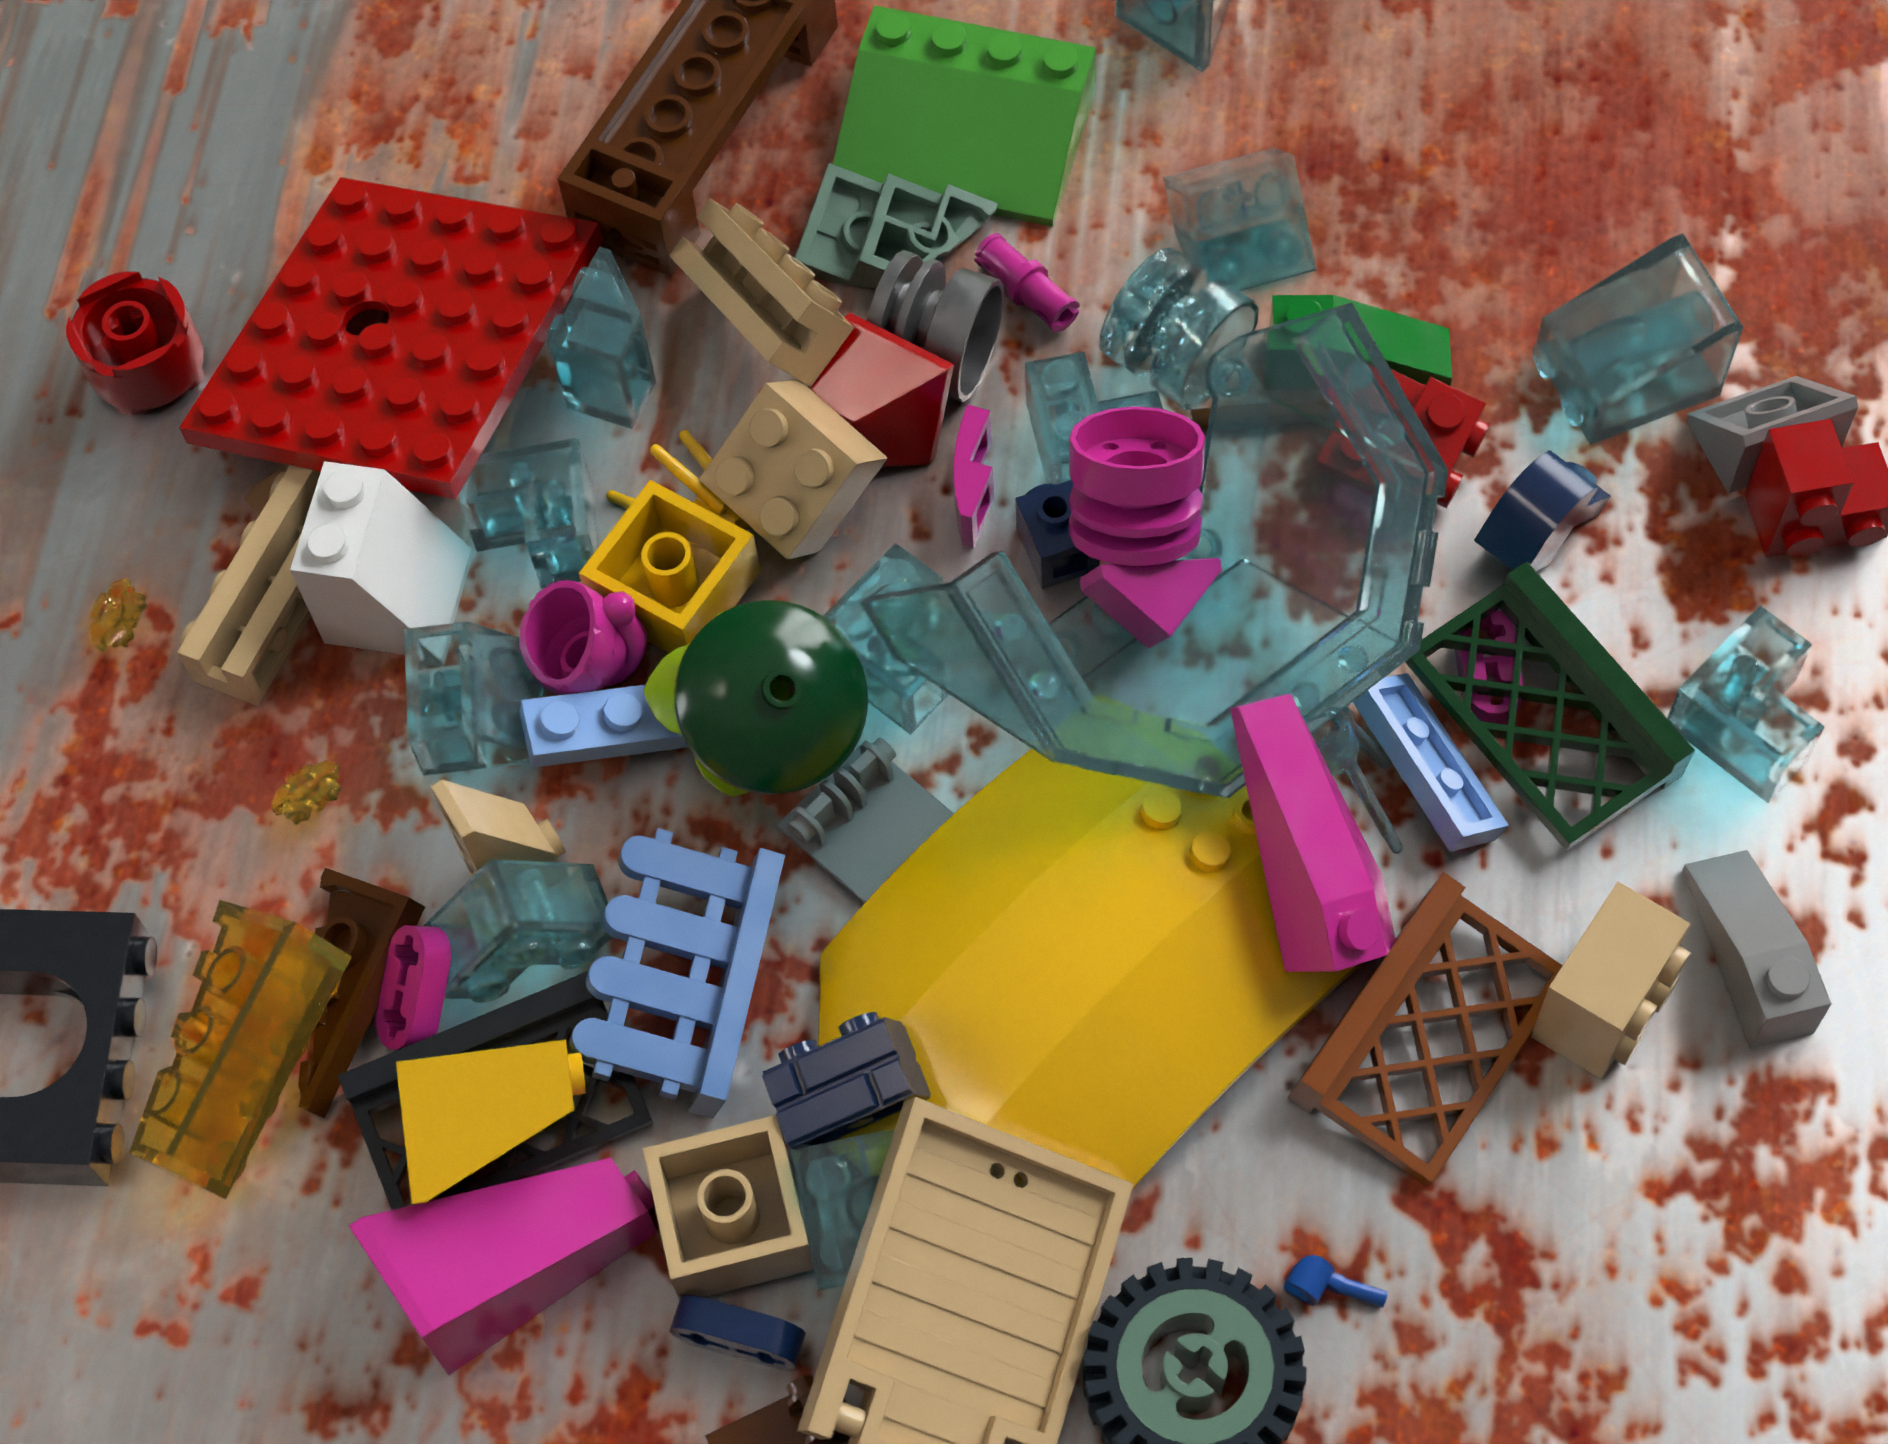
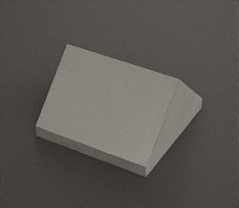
M1793 376L1687 413L1686 415L1689 427L1729 494L1748 486L1769 429L1831 419L1842 448L1858 410V403L1855 395L1799 376Z

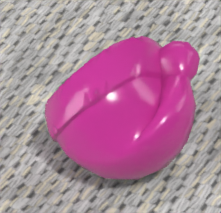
M559 580L557 583L553 582L538 592L535 598L530 601L529 609L523 616L520 626L519 648L528 669L537 681L555 695L598 691L626 680L637 670L647 650L648 638L644 622L635 615L634 599L624 591L610 593L603 598L598 592L581 582Z

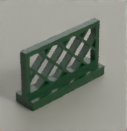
M1528 561L1509 572L1502 586L1404 651L1402 660L1566 851L1659 786L1663 790L1682 777L1695 752V749ZM1500 609L1517 628L1515 643L1478 638L1480 621ZM1471 628L1470 637L1460 636ZM1524 637L1532 646L1524 645ZM1440 648L1468 651L1466 676L1459 677L1439 674L1427 660V657ZM1483 653L1512 657L1511 684L1474 679L1476 654ZM1522 659L1548 663L1557 673L1556 690L1519 685ZM1566 685L1573 693L1565 692ZM1455 691L1464 692L1463 700L1458 696V694ZM1472 692L1502 698L1509 697L1506 725L1480 721L1470 710ZM1518 699L1554 705L1552 732L1515 726ZM1563 707L1589 710L1599 721L1598 737L1592 738L1561 733ZM1609 733L1615 741L1607 740V734ZM1495 738L1504 739V748ZM1513 741L1550 746L1548 772L1522 770L1512 759ZM1559 747L1596 753L1594 779L1557 775ZM1605 755L1631 758L1645 776L1631 786L1603 782ZM1537 786L1546 787L1545 796ZM1555 789L1592 794L1590 814L1571 827L1554 807ZM1602 796L1613 797L1601 806Z

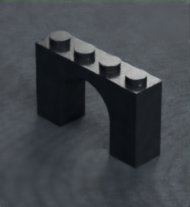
M0 909V994L69 998L84 1006L87 1019L86 1037L81 1052L71 1068L60 1079L32 1094L18 1097H0V1183L109 1186L112 1164L120 1162L124 1150V1130L120 1124L124 1100L131 1099L135 1088L136 1073L134 1063L131 1060L135 1037L139 1038L143 1035L146 1026L147 1010L145 1001L142 998L146 976L153 975L157 964L156 940L154 937H151L135 913Z

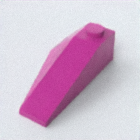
M1283 694L1230 708L1285 972H1336L1388 955L1396 938L1383 875L1292 695Z

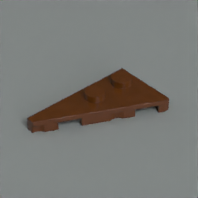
M328 868L324 869L320 882V888L330 893L327 925L315 928L313 948L316 953V961L310 973L305 1022L316 1027L312 1060L301 1062L298 1082L301 1092L298 1107L322 1118H325L341 1083L338 1075L348 1070L378 1007L391 939L397 929L402 926H417L425 909V906L410 897Z

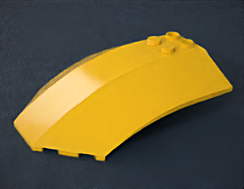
M1098 695L1000 773L944 822L876 890L820 953L818 1045L821 1046L841 1037L838 1027L845 1021L865 1013L876 1012L879 1019L887 1017L900 1021L906 1027L916 1054L915 1059L922 1069L931 1093L930 1099L925 1101L1133 1183V1190L1172 1146L1253 1064L1363 963L1336 972H1285L1244 773L1192 731L1181 730ZM900 1112L832 1141L876 1184L878 1183ZM1016 1174L1020 1182L1019 1187H1021L1022 1179L1019 1175Z

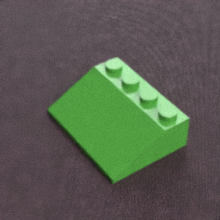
M874 5L858 49L833 164L882 184L889 173L940 194H943L947 184L998 203L993 215L1053 227L1096 93V47Z

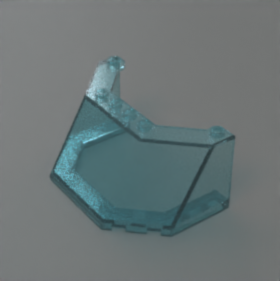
M1352 302L1239 335L1215 352L1209 359L1205 369V384L1213 400L1205 441L1204 475L1199 487L1203 495V506L1200 513L1202 517V534L1199 545L1186 556L1176 560L1220 558L1222 571L1171 637L1151 648H1147L1087 595L1047 623L1005 552L1002 550L992 552L949 583L924 587L913 580H896L884 585L860 602V605L892 656L1051 762L1219 798H1229L1244 787L1246 783L1230 708L1283 694H1291L1312 734L1420 651L1424 623L1418 622L1423 588L1430 587L1438 540V533L1433 532L1432 528L1437 498L1445 496L1449 470Z

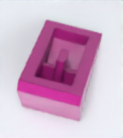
M1220 558L1173 560L1165 564L1139 567L1101 564L1080 578L1081 591L1149 649L1172 636L1222 571Z

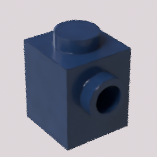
M1072 480L1056 485L1052 483L1041 484L1029 490L1025 495L1015 498L1016 529L1042 589L1084 576L1100 565V560L1091 558L1077 549L1069 536V518L1071 515L1069 496L1074 485Z

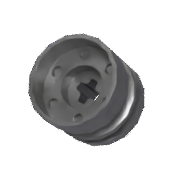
M903 250L896 253L887 265L875 291L867 321L954 364L948 397L964 402L972 396L978 387L990 361L1002 319L1004 285L1000 279L964 268L956 271L946 285L945 267L941 261L930 259L923 264V260L918 254Z

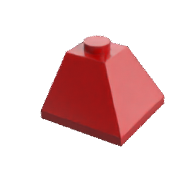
M848 313L844 318L854 329L811 387H807L887 457L882 467L930 464L936 458L954 364L852 313Z

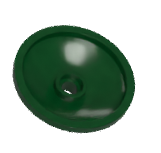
M761 600L748 602L726 610L707 623L693 638L682 656L677 670L674 705L679 728L686 744L708 771L720 780L744 791L777 795L797 792L819 783L834 773L849 758L865 726L868 712V687L861 661L855 649L833 623L815 611L798 604L777 600ZM780 679L789 685L791 690L789 700L779 701L772 696L770 692L772 680Z

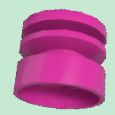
M1136 406L1107 409L1089 415L1074 425L1069 438V476L1074 484L1069 496V508L1071 510L1069 536L1074 546L1087 556L1115 565L1138 567L1165 564L1186 556L1199 545L1202 534V517L1200 513L1203 506V495L1199 487L1204 475L1205 435L1199 425L1182 414L1160 408Z

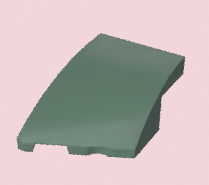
M829 163L794 258L808 267L815 274L814 278L855 287L877 288L887 265L896 253L905 250L918 254L923 260V264L930 259L942 261L993 216L998 203L947 184L943 194H940L889 173L882 184Z

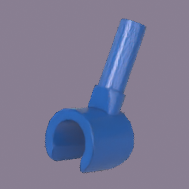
M1309 1255L1300 1259L1284 1283V1290L1289 1295L1313 1306L1318 1304L1325 1289L1335 1294H1341L1382 1308L1385 1305L1388 1294L1386 1290L1345 1278V1275L1335 1273V1269L1329 1262L1316 1255Z

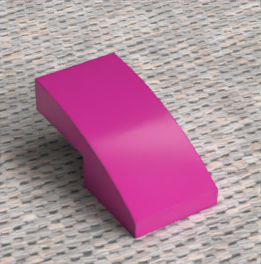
M967 404L956 439L953 480L957 524L962 546L974 549L994 501L993 467L984 465L992 445L990 411Z

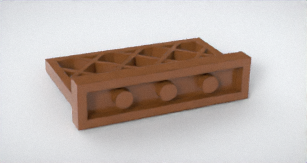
M1445 872L1442 873L1426 893L1396 937L1388 955L1383 956L1287 1096L1288 1099L1308 1113L1313 1108H1316L1427 1188L1434 1182L1533 1031L1548 988L1563 966L1463 897L1461 894L1466 887ZM1459 919L1483 934L1488 956L1456 961L1450 932ZM1499 946L1509 953L1501 954ZM1440 949L1443 963L1429 964ZM1525 963L1548 979L1537 996L1512 999L1504 966ZM1491 968L1498 1002L1466 1006L1459 972ZM1446 974L1453 1008L1421 1012L1415 984L1422 977ZM1405 1000L1408 1014L1394 1016ZM1528 1009L1518 1024L1515 1011ZM1501 1013L1508 1041L1503 1048L1477 1052L1469 1017ZM1456 1019L1464 1054L1431 1058L1424 1024ZM1411 1026L1419 1060L1386 1065L1379 1037L1385 1029ZM1370 1052L1373 1067L1358 1069ZM1494 1061L1483 1077L1480 1063ZM1467 1065L1473 1094L1468 1101L1442 1105L1434 1070ZM1422 1072L1429 1107L1396 1112L1388 1076ZM1376 1078L1383 1114L1361 1117L1337 1099L1349 1082ZM1459 1114L1448 1130L1445 1116ZM1432 1118L1438 1147L1427 1163L1404 1147L1399 1127L1400 1122ZM1386 1125L1388 1135L1375 1126Z

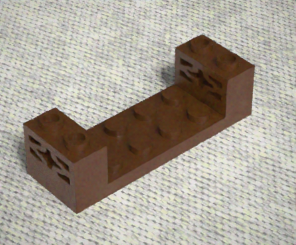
M681 0L557 178L567 217L598 222L603 236V241L599 247L672 277L679 266L669 256L682 236L695 243L700 235L692 191L782 57L785 56L812 67L838 28L835 0Z

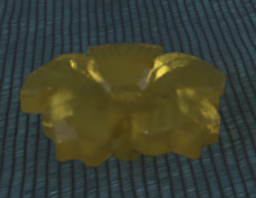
M126 578L115 580L108 588L107 593L102 592L92 606L89 618L94 621L89 626L91 645L95 646L98 650L105 651L108 645L114 648L118 646L127 648L128 643L134 639L133 629L138 625L141 612L147 608V604L145 603L146 596L135 592V587L131 585L130 580Z
M326 760L315 766L308 764L296 770L286 778L288 784L278 788L271 802L272 811L276 816L284 814L295 825H298L301 821L309 820L312 809L315 812H320L328 802L338 799V793L342 790V787L336 780L340 777L338 772L341 768L336 762Z

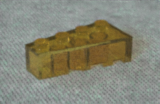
M219 900L212 922L221 926L213 952L206 950L200 953L192 976L201 980L202 983L192 1010L188 1013L178 1014L170 1036L174 1039L176 1050L172 1067H166L157 1073L129 1154L189 1185L227 1199L235 1181L242 1175L247 1164V1158L266 1121L276 1110L279 1096L297 1061L307 1050L310 1036L326 1005L337 992L341 976L352 956L297 922Z

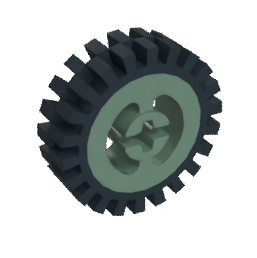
M1193 1257L1177 1258L1176 1267L1164 1269L1162 1262L1148 1266L1146 1276L1137 1280L1133 1274L1122 1282L1121 1292L1115 1298L1110 1294L1101 1306V1315L1097 1321L1094 1320L1088 1334L1087 1349L1085 1350L1084 1396H1087L1088 1413L1093 1426L1098 1425L1102 1432V1442L1104 1444H1282L1284 1440L1287 1441L1303 1400L1302 1396L1306 1384L1307 1366H1303L1302 1360L1305 1352L1301 1336L1295 1337L1292 1329L1295 1320L1287 1307L1280 1311L1275 1304L1277 1295L1266 1284L1260 1290L1252 1285V1274L1239 1267L1235 1275L1222 1271L1223 1262L1208 1259L1207 1267L1193 1266ZM1190 1329L1206 1332L1207 1336L1198 1333L1180 1336L1176 1340L1174 1356L1168 1351L1164 1355L1161 1372L1162 1390L1154 1392L1148 1389L1142 1372V1363L1148 1351L1158 1340L1179 1330ZM1227 1356L1236 1357L1240 1361L1245 1376V1390L1231 1408L1220 1415L1201 1420L1184 1418L1178 1414L1181 1411L1200 1413L1208 1410L1212 1405L1214 1392L1219 1396L1223 1392L1228 1370ZM1201 1363L1207 1367L1205 1382L1199 1378H1195L1189 1384L1180 1380L1183 1366L1191 1370Z

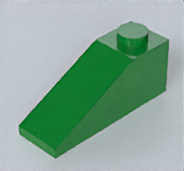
M1272 295L1268 335L1270 386H1358L1372 360L1423 385L1427 384L1430 377L1451 385L1452 368L1449 328L1336 295Z

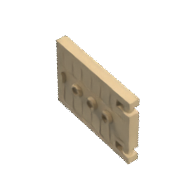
M913 1097L904 1101L797 1431L818 1439H831L834 1430L850 1436L848 1444H1004V1442L1010 1444H1057L1133 1183L920 1098ZM1016 1174L1019 1175L1022 1179L1021 1187H1019L1020 1182ZM848 1384L865 1389L860 1408L843 1402Z

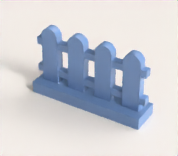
M657 828L654 839L646 836L631 837L623 844L619 852L618 865L621 871L632 879L642 881L638 898L627 895L617 896L607 904L603 912L602 924L605 931L616 939L627 941L622 959L613 956L600 957L591 965L586 975V986L595 998L610 1002L607 1019L604 1021L597 1018H587L580 1021L570 1036L569 1046L572 1053L581 1052L582 1062L594 1065L591 1077L608 1082L612 1070L651 1080L661 1083L658 1096L673 1100L677 1097L679 1089L690 1091L692 1096L688 1112L713 1119L727 1101L785 855L760 848L751 864L746 866L735 862L738 853L736 850L722 847L718 857L671 844L673 832ZM659 887L707 900L703 917L656 904ZM724 905L737 908L733 925L720 922ZM644 947L692 960L688 978L641 965L640 960ZM710 965L722 968L718 986L705 983ZM628 1008L677 1021L673 1038L668 1039L625 1027L624 1022ZM695 1026L707 1029L703 1048L690 1045Z

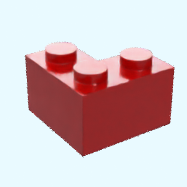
M1831 419L1768 430L1744 494L1765 558L1788 554L1790 557H1805L1819 551L1821 548L1849 544L1852 547H1864L1887 537L1888 467L1878 442L1841 448Z

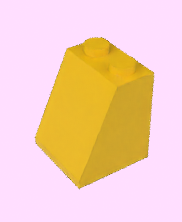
M566 1040L396 1062L412 1204L429 1201L574 1110L573 1096L586 1094L581 1052L568 1054Z

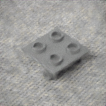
M878 738L873 744L867 740L861 743L840 768L825 778L777 824V828L864 903L923 842L954 814L892 762L896 757V752L882 738Z

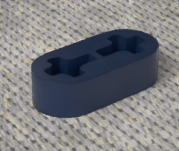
M683 1295L680 1297L669 1330L673 1336L691 1345L784 1370L795 1369L806 1335L803 1329L786 1320L695 1295Z

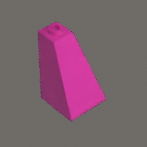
M611 1158L360 1217L349 1225V1228L416 1331L448 1375H451L657 1232L648 1212L649 1209L655 1206L651 1192L635 1170L624 1177Z

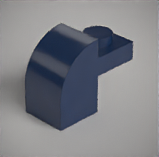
M1549 450L1527 466L1509 486L1495 505L1474 541L1512 570L1528 561L1538 571L1549 566L1574 526L1599 516L1611 495L1596 484V477L1588 469L1573 462H1565Z

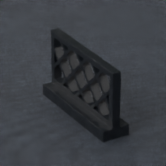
M588 971L338 1075L346 1099L354 1111L391 1210L406 1207L399 1188L408 1169L406 1148L381 1139L372 1114L396 1104L401 1105L396 1062L544 1043L553 1038H556L555 1041L567 1040L570 1031H573L580 1021L587 1018H597L604 1021L607 1019L608 1012L603 1000L595 998L587 989L586 975ZM583 1064L584 1075L590 1077L586 1085V1094L582 1095L576 1111H572L563 1117L570 1120L571 1123L561 1145L548 1151H543L528 1144L520 1143L506 1152L498 1172L484 1178L471 1174L461 1180L469 1183L468 1185L449 1192L450 1188H448L432 1200L528 1178L654 1124L635 1077L618 1072L620 1078L611 1075L607 1082L591 1077L594 1068ZM599 1081L626 1091L635 1113L609 1125L585 1116ZM580 1125L595 1130L575 1139ZM386 1151L401 1156L394 1172ZM518 1151L531 1156L529 1159L512 1165Z

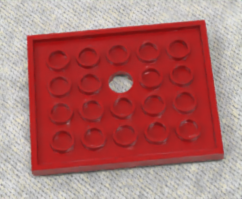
M340 177L179 428L186 443L320 472L324 461L385 469L407 490L456 500L601 245L603 236L599 223ZM378 309L389 314L386 324H372L363 329L359 336L346 331L348 322L360 312Z

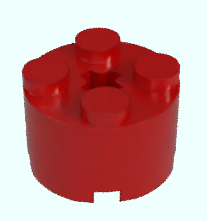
M130 271L104 277L83 291L77 299L79 308L74 314L72 321L68 317L66 336L74 355L96 394L107 403L115 406L120 413L124 415H137L144 410L165 405L200 384L204 376L202 367L204 347L182 296L175 286L161 277H158L159 281L142 278L140 272Z

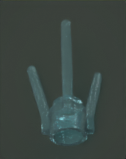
M1325 706L1309 712L1303 719L1331 774H1347L1391 851L1395 854L1401 853L1403 844L1357 763L1359 747L1383 769L1390 766L1391 761L1389 757L1355 722L1347 706H1340L1339 708Z

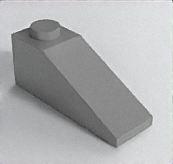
M1748 850L1685 864L1682 869L1750 1049L1814 1034L1832 1003L1808 942Z

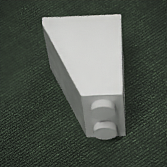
M324 461L290 572L324 643L443 660L473 558V551L468 544L385 469Z

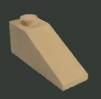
M443 779L430 786L468 871L497 919L565 880L557 857L566 853V850L548 819L537 824L524 803Z

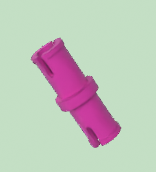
M999 233L989 235L979 244L975 251L977 258L974 259V262L981 268H984L994 278L1000 279L1006 287V296L1016 305L1025 304L1048 324V327L1053 332L1059 333L1064 331L1075 321L1079 314L1077 308L1080 307V304L1048 278V270L1037 260L1028 261Z

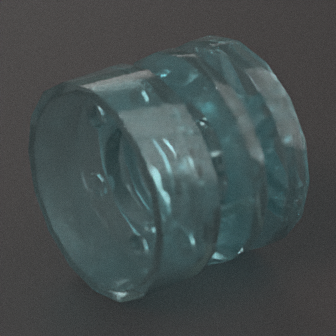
M1173 247L1162 248L1149 256L1131 274L1118 292L1102 326L1100 351L1115 363H1123V366L1134 376L1150 373L1149 383L1155 390L1183 409L1189 410L1197 408L1211 398L1238 365L1251 342L1258 323L1259 307L1254 300L1223 280L1212 281L1208 284L1209 275L1202 266L1197 263L1190 264L1185 255Z

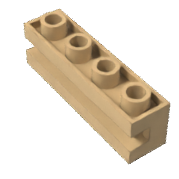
M709 198L696 218L713 234V237L705 248L702 249L682 236L669 256L769 363L811 387L854 329L837 310L842 301L829 289L812 280L815 274L803 263L787 254L789 248L774 235L762 228L764 223L757 216L737 203L734 204L731 210H728Z
M289 465L286 472L283 471L277 475L271 486L268 502L257 520L251 521L246 526L241 536L240 548L227 570H222L214 579L208 602L197 620L191 621L184 629L180 639L179 650L177 651L193 682L259 706L311 616L290 572V568L321 473L320 471Z

